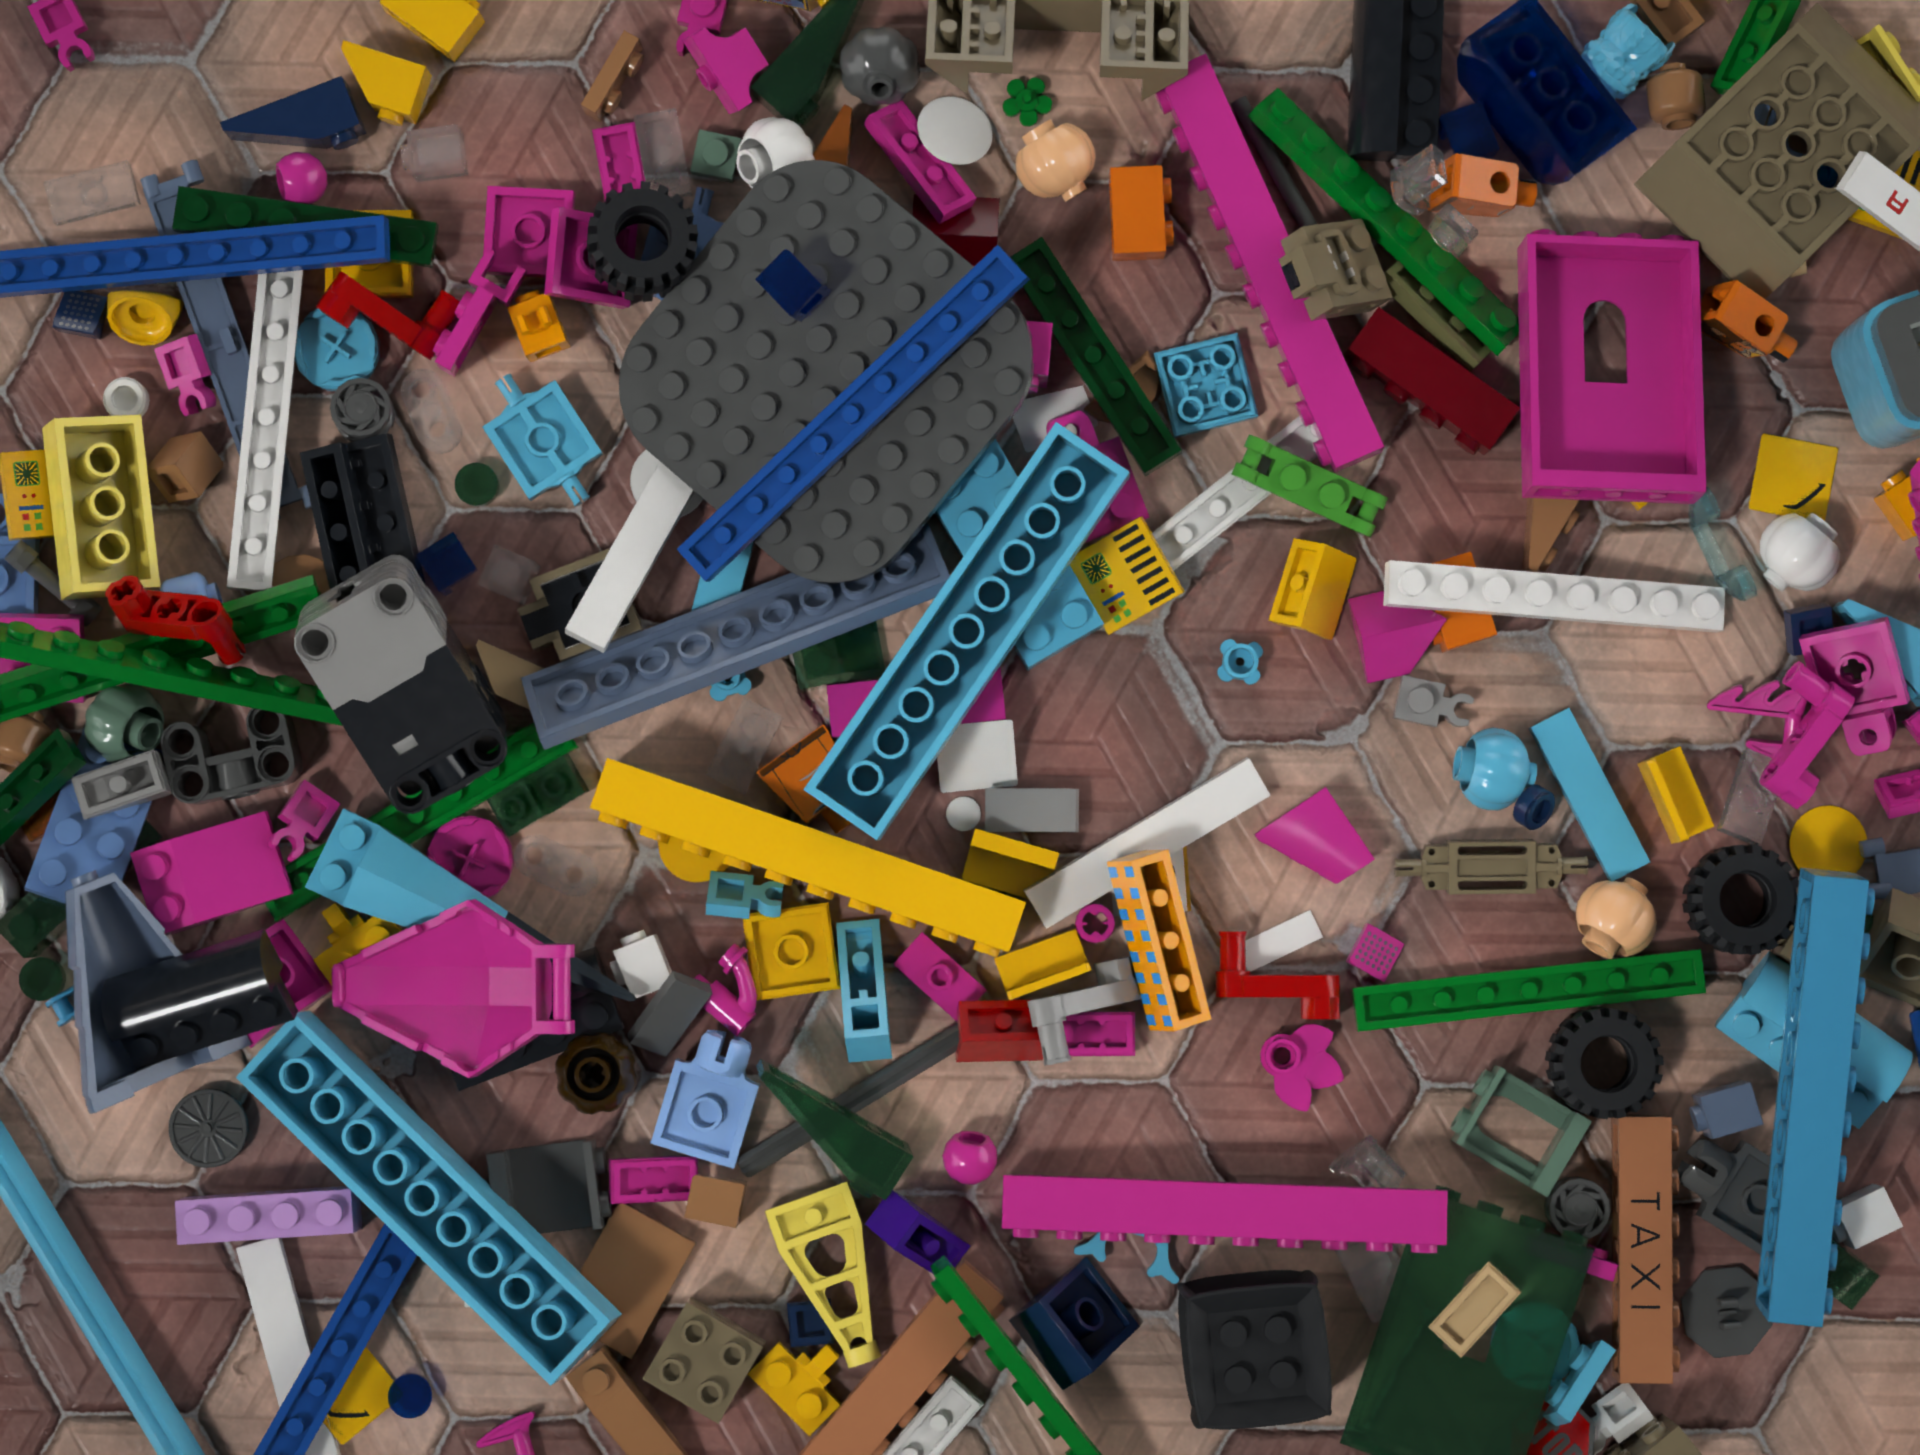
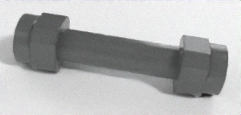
M20 540L9 551L4 560L21 574L26 571L70 608L69 614L84 615V626L87 627L98 616L103 607L93 598L61 600L59 576L36 558L39 553L23 540Z

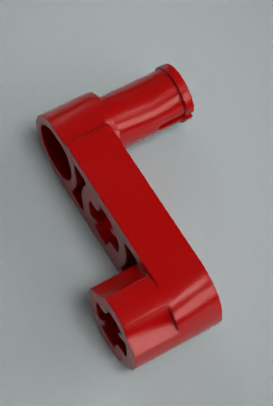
M340 271L315 307L346 329H349L358 314L362 313L431 361L435 355L433 348L444 329H448L456 317L454 313L460 301L446 291L441 290L440 295L423 319L414 322Z
M132 575L124 576L120 580L111 583L105 592L109 605L129 633L197 641L203 639L212 645L219 660L226 665L239 662L243 658L241 653H246L245 645L239 640L232 629L233 621L217 599L207 598V596L146 590L138 577Z
M1219 931L1220 971H1215V997H1301V1019H1340V975H1250V971H1246L1247 931Z

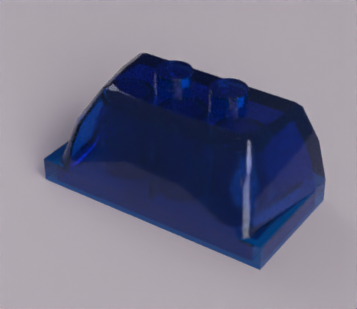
M1538 0L1517 1L1469 35L1461 44L1457 57L1459 83L1527 171L1539 183L1554 186L1570 181L1637 130V127Z

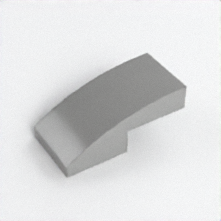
M985 788V831L1079 832V789Z

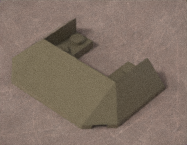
M928 0L925 65L966 94H968L969 72L1012 74L1014 29L1100 32V77L1142 79L1141 101L1188 75L1189 0Z

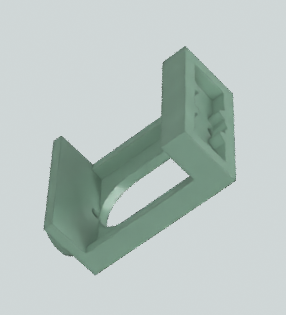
M1494 1065L1491 1072L1485 1069L1472 1089V1092L1476 1093L1477 1096L1470 1108L1462 1107L1450 1126V1129L1455 1132L1451 1141L1541 1195L1548 1197L1592 1121L1568 1109L1508 1073L1500 1066ZM1490 1097H1506L1558 1128L1537 1166L1490 1139L1480 1131L1477 1119Z

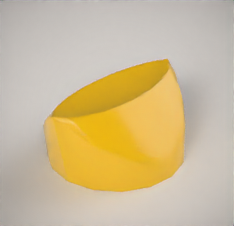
M113 291L108 293L107 319L110 328L127 342L141 346L156 345L165 341L171 334L184 308V302L179 298L153 291Z

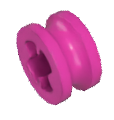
M1100 904L1086 905L1079 911L1075 921L1076 930L1080 937L1093 943L1102 942L1109 938L1115 925L1113 914L1108 908ZM1088 912L1094 916L1099 912L1105 915L1107 921L1102 922V924H1106L1107 928L1104 933L1100 934L1094 931L1089 935L1085 932L1083 925L1088 923L1083 922V918Z

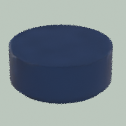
M1538 784L1528 787L1516 801L1513 811L1514 820L1529 830L1540 828L1549 820L1554 811V794Z

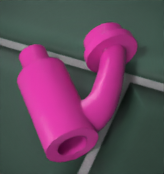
M735 943L726 951L718 963L724 968L723 972L726 975L733 970L738 985L739 997L735 996L718 980L711 984L700 973L694 979L708 983L712 991V995L702 1008L738 1037L756 1016L754 1011L757 1003V994L751 972L744 958L748 949L745 947L740 948Z

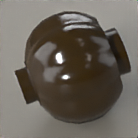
M598 1032L594 1035L582 1034L573 1038L568 1043L566 1050L558 1056L555 1062L559 1095L564 1101L574 1105L577 1111L583 1114L593 1115L602 1111L612 1112L623 1105L625 1098L633 1092L637 1084L633 1052L628 1046L618 1042L613 1035L605 1032ZM600 1064L604 1068L602 1074L605 1079L596 1080L592 1076L593 1066Z

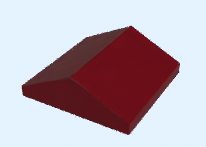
M914 194L912 215L971 265H977L998 245L1000 198L977 197L971 208L939 224L920 198Z

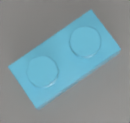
M1603 1340L1590 1343L1587 1346L1582 1344L1574 1352L1568 1363L1573 1369L1565 1381L1559 1380L1548 1393L1545 1401L1550 1405L1543 1414V1417L1556 1427L1571 1423L1616 1349Z

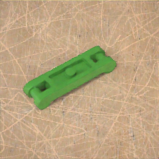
M1249 434L1244 444V447L1247 448L1241 464L1236 462L1231 475L1371 538L1376 527L1372 523L1378 510H1384L1389 499L1388 497ZM1263 456L1272 460L1266 475L1256 471ZM1352 498L1363 502L1357 517L1346 512Z

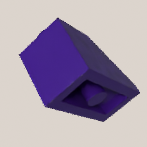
M893 1189L889 1190L865 1223L892 1249L932 1274L930 1266L945 1255L955 1268L970 1248L966 1241Z

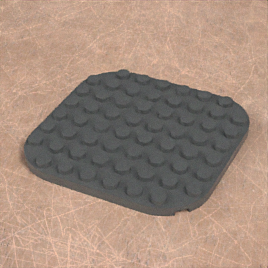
M823 160L801 161L783 166L764 177L749 191L695 258L691 269L685 275L683 281L671 288V291L666 294L633 336L624 354L619 375L620 403L626 422L633 435L648 452L712 507L718 510L974 266L858 171L840 163ZM1010 298L753 542L787 570L806 579L823 583H843L865 579L892 563L1009 423L1027 396L1034 373L1032 335L1024 315L1015 302Z

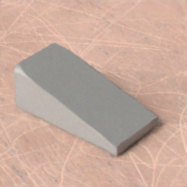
M154 749L71 778L84 820L173 794L170 789L163 754Z

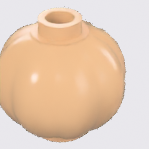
M1050 119L1021 137L1026 146L1017 153L1015 167L1017 176L1026 190L1042 198L1062 196L1064 201L1067 202L1088 189L1083 181L1087 179L1093 170L1096 156L1091 139L1081 128L1070 123H1064L1055 127Z
M1626 877L1623 882L1605 880L1587 887L1580 896L1576 907L1578 930L1584 935L1582 943L1589 950L1606 959H1612L1614 955L1632 956L1647 948L1654 937L1657 926L1655 909L1646 897L1648 889L1639 881Z

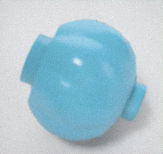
M1492 727L1474 734L1467 742L1466 747H1458L1454 757L1452 774L1454 780L1460 781L1462 793L1472 804L1480 809L1498 811L1515 803L1525 788L1535 784L1537 764L1530 762L1527 749L1519 737L1508 730Z

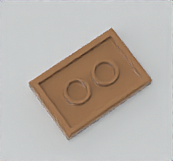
M628 1203L617 1204L612 1217L609 1218L580 1273L622 1313L598 1341L632 1359L697 1242Z

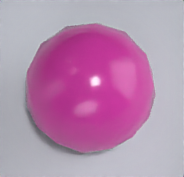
M293 152L283 156L276 163L277 184L284 201L313 204L324 195L328 185L327 172L319 159L309 153Z
M961 1131L954 1134L946 1143L942 1154L943 1164L949 1176L959 1183L975 1185L985 1181L994 1172L998 1160L997 1150L991 1138L975 1131Z

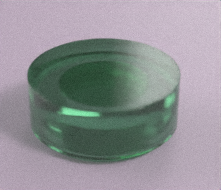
M483 463L467 464L456 475L455 491L458 497L470 506H486L492 503L499 493L500 483L497 474Z
M37 957L29 960L22 967L19 974L21 990L27 997L36 1001L50 1000L62 992L66 983L64 968L58 961L49 957Z

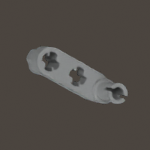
M1131 956L1095 963L1094 967L1098 981L1096 986L1027 1001L1032 1027H1037L1044 1066L1072 1060L1063 1026V1021L1067 1020L1066 1016L1141 999Z

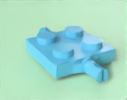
M511 374L503 376L512 392L508 390L501 378L496 381L495 385L509 404L501 415L482 426V428L530 501L550 488L562 486L575 507L582 504L573 489L577 490L584 502L590 498V495H588L580 483L577 475L584 466L603 455V452L556 380L536 392L523 395Z

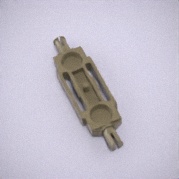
M1534 839L1446 840V844H1424L1420 859L1395 858L1394 866L1396 868H1394L1395 877L1420 876L1426 890H1446L1449 895L1535 894L1536 889L1558 888L1562 874L1587 875L1588 867L1572 865H1588L1587 856L1562 857L1557 844L1536 843ZM1524 846L1522 852L1478 850V852L1458 853L1459 847ZM1461 881H1524L1522 886L1458 887V883Z

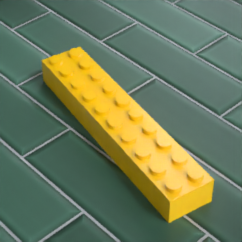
M609 758L606 759L590 805L591 809L600 811L597 819L599 821L626 830L629 822L642 826L639 832L642 836L667 844L670 836L683 840L681 849L709 858L711 850L725 854L722 863L750 872L754 864L767 869L764 878L788 886L792 885L793 879L808 883L806 892L828 900H833L835 893L850 898L847 906L873 915L876 907L890 911L892 913L889 921L915 929L917 921L934 926L931 935L953 943L957 942L959 935L975 941L973 950L997 958L1000 950L1010 951L1026 905L1025 901Z

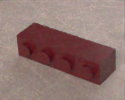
M1380 307L1376 309L1344 354L1345 357L1350 359L1348 366L1354 372L1365 379H1369L1371 376L1386 385L1383 391L1389 397L1403 405L1406 401L1410 402L1421 410L1418 415L1424 422L1438 430L1442 426L1456 435L1454 442L1472 455H1475L1477 451L1482 455L1489 452L1520 409L1516 404Z

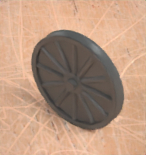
M202 1089L188 1094L175 1106L169 1120V1137L174 1150L189 1164L202 1168L221 1166L233 1160L243 1149L249 1132L248 1118L243 1106L231 1094L218 1089Z

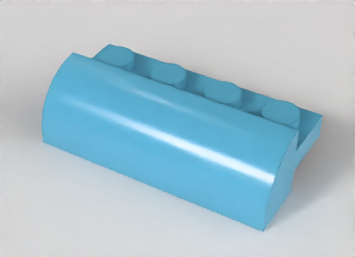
M1768 951L1743 982L1742 990L1716 1020L1715 1027L1779 1072L1790 965L1771 951ZM1855 1013V1022H1860L1861 1037L1858 1049H1852L1850 1066L1856 1068V1085L1853 1094L1847 1093L1845 1111H1851V1124L1860 1129L1881 1102L1887 1103L1900 1086L1912 1063L1913 1052L1861 1015Z

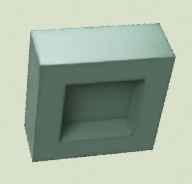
M699 129L690 169L691 174L733 183L737 169V151L742 139Z

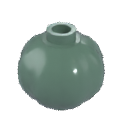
M125 683L102 690L88 706L85 714V739L91 748L99 752L111 764L133 757L135 752L153 750L161 742V736L164 731V712L150 691L140 685ZM123 743L140 750L126 751Z

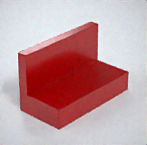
M1029 1000L959 1001L957 1005L959 1043L955 1054L956 1062L1043 1060L1037 1027H1032L1027 1003Z

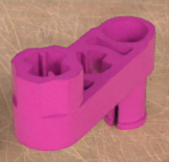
M1800 661L1791 666L1785 674L1782 683L1812 704L1811 709L1766 766L1759 780L1763 787L1794 809H1798L1807 803L1816 791L1819 778L1806 768L1842 723L1855 701V697L1834 681L1826 682L1805 667Z

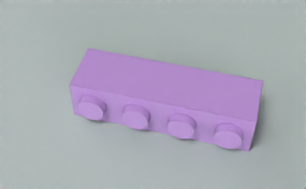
M347 1186L191 1196L175 1201L177 1245L349 1234L362 1229L361 1200Z

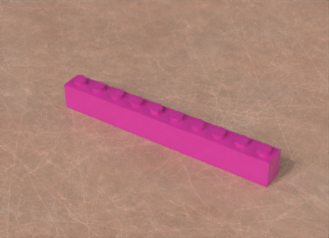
M1207 54L1188 61L1187 76L1155 93V97L1163 114L1171 112L1177 127L1172 129L1173 137L1180 152L1188 151L1195 166L1189 168L1191 177L1199 192L1207 191L1212 205L1207 207V211L1216 231L1224 229L1230 244L1224 246L1233 269L1241 268L1248 283L1242 285V289L1251 309L1259 307L1265 323L1260 324V329L1269 348L1275 346L1278 348L1283 362L1277 364L1282 379L1287 388L1295 386L1301 401L1295 403L1298 414L1305 427L1313 425L1319 439L1313 442L1316 454L1323 467L1330 464L1333 472L1337 473L1382 453L1384 449L1383 442L1327 319L1311 321L1303 302L1307 298L1293 299L1278 260L1285 255L1281 240L1289 235Z
M1006 1174L1003 1175L1002 1229H1013V1237L1039 1238V1230H1055L1056 1239L1082 1240L1083 1232H1100L1101 1241H1126L1127 1233L1144 1234V1242L1170 1243L1171 1235L1188 1236V1244L1215 1245V1237H1232L1233 1246H1259V1238L1277 1239V1247L1303 1248V1240L1321 1241V1249L1348 1250V1242H1366V1251L1392 1252L1393 1243L1411 1244V1252L1437 1253L1438 1245H1447L1448 1190Z

